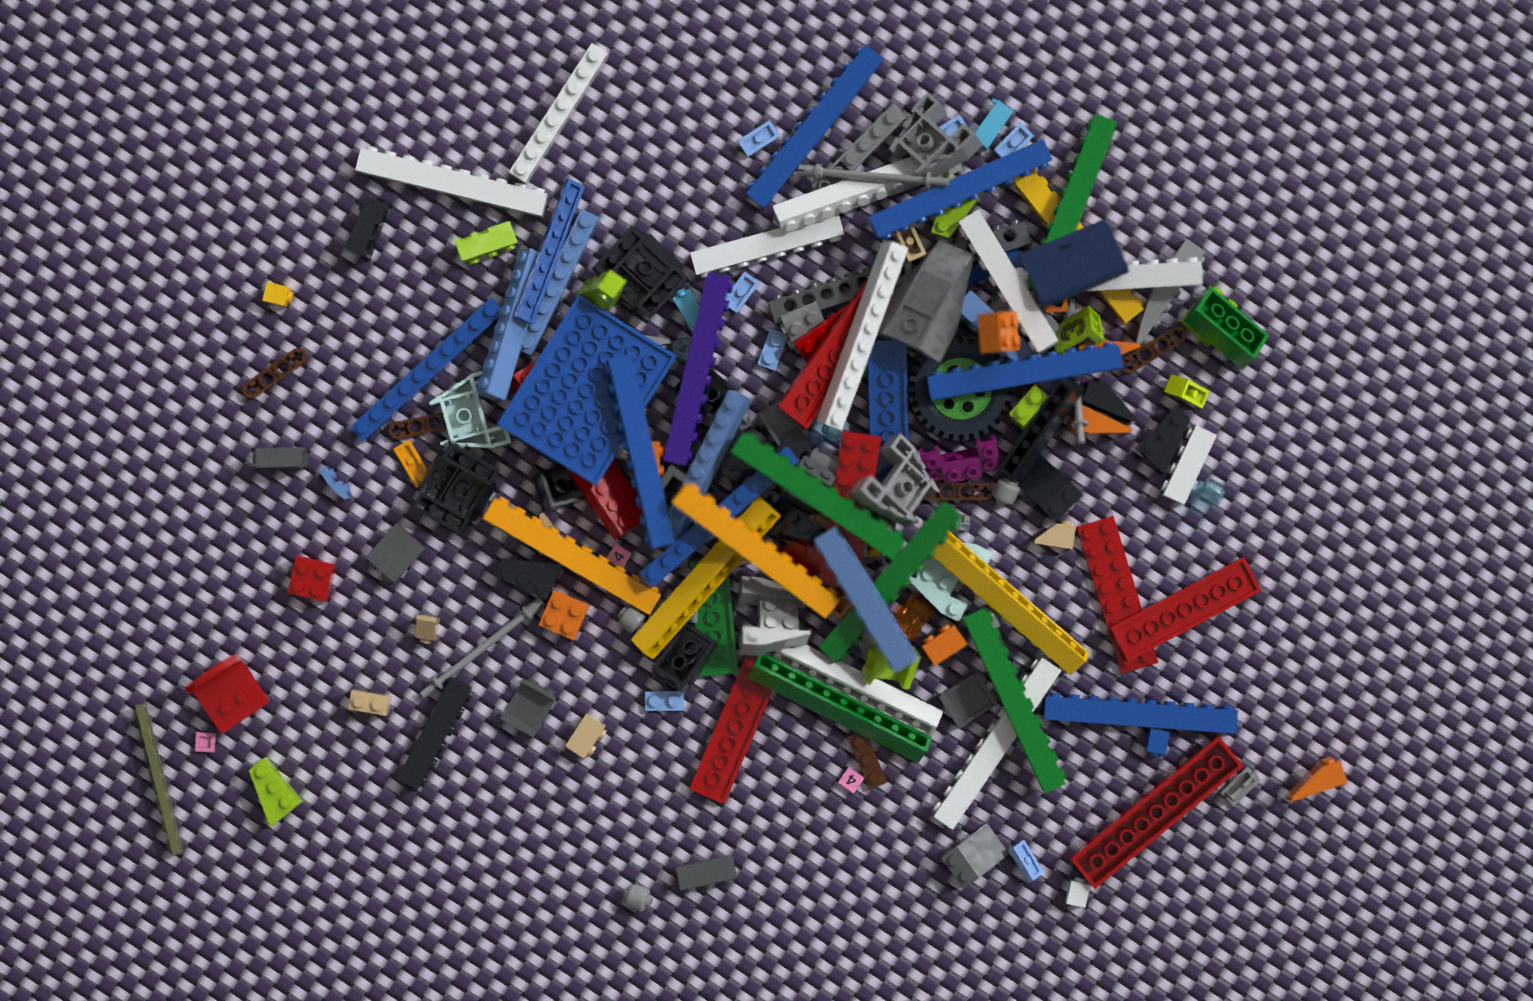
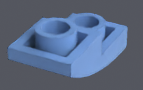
M325 466L319 469L325 481L334 492L345 500L351 499L349 494L352 492L348 483L344 484L343 481L335 482L337 476L333 468L330 469L329 466Z

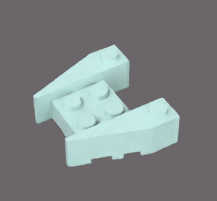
M483 371L472 373L429 402L431 406L441 404L450 440L462 447L495 449L513 444L511 435L499 426L488 429L480 396L476 393L478 381ZM448 440L440 442V444L444 446Z
M964 543L984 562L989 563L993 552L977 544ZM931 558L929 561L926 559L922 563L924 568L915 578L910 577V580H912L911 584L941 614L959 622L967 604L950 596L958 581V577L952 572L947 571L938 560Z

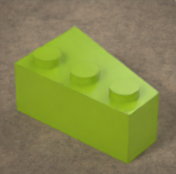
M979 197L972 201H969L968 198L961 201L963 205L954 209L951 206L944 208L945 213L935 217L930 235L949 240L960 225L959 221L966 217Z
M510 221L489 227L487 230L479 233H471L470 236L463 239H454L461 260L465 265L469 263V266L480 263L479 259L487 257V259L498 256L497 252L503 250L505 252L516 249V245H519Z
M609 270L601 273L599 277L594 276L591 280L587 279L574 297L577 298L580 295L610 313L620 298L626 280Z
M268 757L263 758L249 770L270 827L278 823L303 802Z

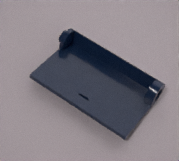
M1106 219L1020 254L1036 289L1034 300L1037 306L1041 305L1042 308L1129 273L1127 263Z

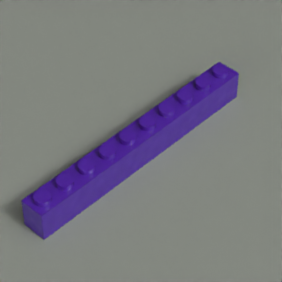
M711 272L707 273L664 461L688 466V462L692 463L694 452L691 449L698 439L696 428L697 425H701L703 417L700 411L707 401V395L704 394L706 387H710L712 376H709L710 368L714 369L716 357H713L714 351L719 349L721 341L718 338L719 331H723L725 320L722 317L723 313L728 311L729 301H727L728 293H732L734 282H731V277Z

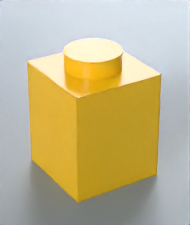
M266 282L262 301L288 307V303H292L294 293L291 292L292 289L290 287Z

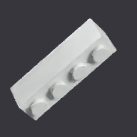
M1197 425L1188 429L1185 435L1187 441L1184 446H1180L1177 452V456H1179L1177 463L1173 462L1170 467L1169 480L1165 479L1162 484V496L1185 505L1214 443L1216 434Z

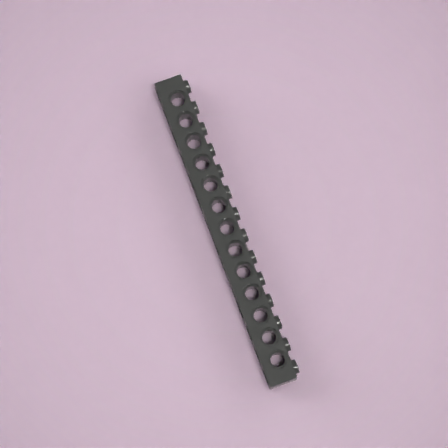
M1019 220L1008 223V227L1001 228L1000 225L991 228L1004 252L1031 245L1025 221L1020 223ZM1004 233H1011L1014 237L1013 241H1005L1003 238ZM962 237L953 240L954 244L951 245L967 251V245L971 241L969 239L965 240ZM928 248L924 249L926 254L930 252L928 251ZM978 253L974 254L973 262L981 259ZM923 256V257H921V258H919V259H916V260H914V261H919V262H921L925 256ZM906 258L904 259L902 264L904 275L897 278L894 288L899 287L914 270L912 268L914 261L908 262ZM873 266L863 268V272L855 274V271L844 275L845 278L837 280V277L828 279L826 284L821 286L818 283L807 286L808 290L802 292L800 289L790 291V295L782 297V294L772 297V301L768 302L775 325L783 323L782 315L792 312L784 308V304L787 301H792L795 304L794 310L806 306L802 302V298L806 295L811 296L813 302H817L820 311L850 302L860 289L857 281L860 278L868 281ZM841 284L849 286L850 291L847 294H842L839 291ZM823 290H829L832 296L830 299L825 300L821 297L820 293Z

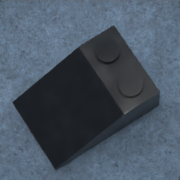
M710 368L711 384L709 388L706 387L704 395H707V401L705 406L701 407V412L713 422L728 391L737 390ZM682 380L675 386L679 392Z
M1094 378L1086 382L1085 390L1083 391L1084 395L1081 397L1083 405L1127 423H1136L1137 418L1112 389L1105 385V381Z
M740 426L719 466V469L733 487L757 471V469L731 453L741 435L745 433ZM709 429L699 435V438L702 442L704 441Z
M1042 455L1038 457L1023 480H1015L1019 483L1018 487L1053 522H1056L1083 496Z
M564 466L539 471L532 477L543 513L559 510L587 500Z
M686 622L652 667L655 675L686 695L698 679L717 642Z

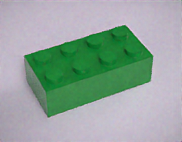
M1212 287L1197 299L1184 322L1242 370L1256 358L1269 337L1264 330Z

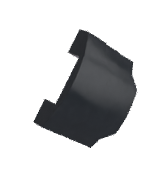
M633 226L620 237L592 268L598 277L601 273L611 270L626 280L620 299L648 321L688 279L680 271L678 258L670 253L652 234H640Z
M449 439L423 476L410 506L461 534L467 523L477 521L486 503L496 490L495 477L500 468Z

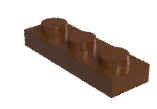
M859 733L847 736L869 789L871 790L888 783L869 738Z

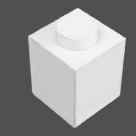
M1075 877V880L1070 879L1065 898L1066 904L1086 907L1090 884L1086 883V879Z

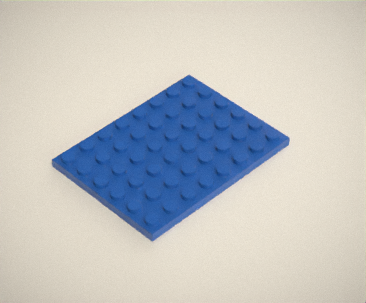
M578 295L497 425L594 486H597L622 446V440H624L623 432H619L617 421H620L618 413L615 414L613 402H615L614 394L611 395L608 383H611L609 375L606 376L604 370L606 360L631 354L643 408H645L677 355Z

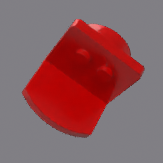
M239 654L231 655L184 687L188 694L194 693L221 733L229 731L269 703V698Z

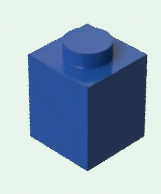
M1148 728L1145 751L1149 752V756L1160 757L1161 754L1166 755L1170 732Z

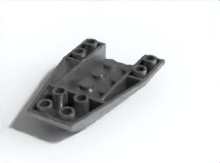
M939 240L891 295L877 336L887 341L890 338L920 351L923 357L940 364L958 329L974 254Z

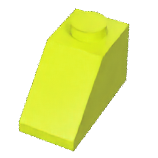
M1172 374L1164 390L1165 393L1202 409L1210 392L1189 379Z

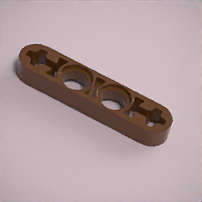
M1180 326L1173 327L1122 359L1123 368L1120 370L1125 374L1133 373L1182 343L1186 339V331ZM1174 330L1176 332L1181 331V340H1178V338L1172 340L1173 345L1170 346V342L1165 335H1168V338L1174 335ZM1158 340L1166 342V348L1163 351L1156 348ZM1141 350H1147L1150 353L1148 360L1144 361L1140 358L1139 353ZM1135 354L1137 361L1141 363V365L1138 366L1136 362L1131 366L1132 370H1130L1129 368L1125 369V360L1131 362L1135 359L1134 357H1132V355Z
M301 348L293 349L246 382L242 388L243 394L250 399L259 397L304 365L308 360L307 352ZM296 352L299 354L303 353V360L301 362L299 360L294 361L293 364L295 366L292 368L287 358L289 357L290 360H293L296 357ZM282 362L288 365L286 373L278 371V365ZM269 373L272 375L273 380L270 384L263 383L262 377L264 374ZM258 379L259 383H260L264 388L261 390V387H257V388L254 390V391H255V394H254V395H253L252 393H249V394H248V393H247V391H249L248 386L250 385V386H252V387H255V386L258 384V383H256L255 381Z
M443 412L394 422L389 427V434L392 438L402 439L447 430V427H444ZM434 417L439 418L441 421L438 428L430 426V420ZM415 421H419L422 425L419 432H413L411 429V425ZM404 423H408L407 428L410 434L406 435L407 431H401L400 435L397 436L396 433L392 432L396 425L399 428L406 427Z
M935 483L939 486V498H935L936 494H933L929 497L923 496L922 499L989 500L992 498L993 487L989 483ZM944 486H949L952 489L950 497L942 495L941 490ZM974 486H978L977 490H982L984 486H987L990 493L987 494V497H984L982 493H977V498H974ZM962 487H970L971 495L969 497L961 495Z

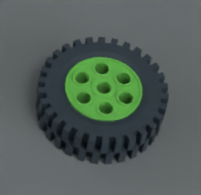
M953 337L940 364L921 355L913 366L908 382L909 405L914 412L913 415L920 422L919 424L922 427L924 426L929 433H933L940 439L943 438L947 441L957 442L980 438L996 428L1009 410L1013 387L986 391L983 397H977L974 393L931 401L927 377H930L932 372L937 371L947 374L951 366L965 371L969 370V366L980 365L983 368L988 367V363L999 361L1000 365L1005 364L1002 356H999L997 352L981 353L979 340L969 339V337ZM945 399L953 401L954 406L952 409H946L943 406ZM964 402L972 404L973 409L971 412H965L962 409Z

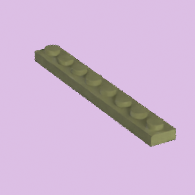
M147 704L135 705L134 716L136 721H139L141 727L138 729L141 740L144 739L145 743L143 752L145 758H148L150 763L148 772L150 777L154 779L153 791L155 796L158 795L159 803H157L158 811L160 814H163L164 818L162 827L164 833H167L169 838L167 840V847L169 852L172 851L173 855L180 854L184 851Z

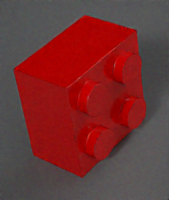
M296 555L287 593L328 602L337 565Z

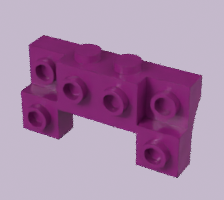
M991 435V440L981 442L980 438H976L977 448L940 454L938 446H934L935 451L926 453L923 452V448L919 449L921 462L923 461L926 466L925 471L930 479L933 478L934 482L943 480L944 484H953L958 481L974 480L982 477L983 472L999 470V455L995 435Z

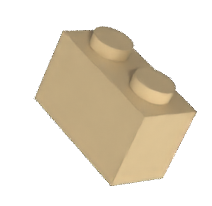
M353 689L351 690L348 709L387 716L389 715L392 696Z
M586 713L565 747L584 759L587 755L591 757L597 748L594 746L597 739L601 741L607 732L604 730L606 725Z

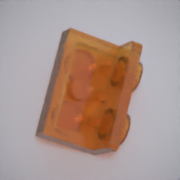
M912 592L894 615V618L903 633L913 640L920 634L925 623L933 617L935 609Z

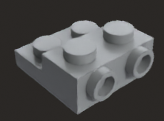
M815 301L782 315L783 323L780 326L784 335L788 334L790 337L787 339L790 349H795L798 354L799 352L793 342L823 322L824 318Z

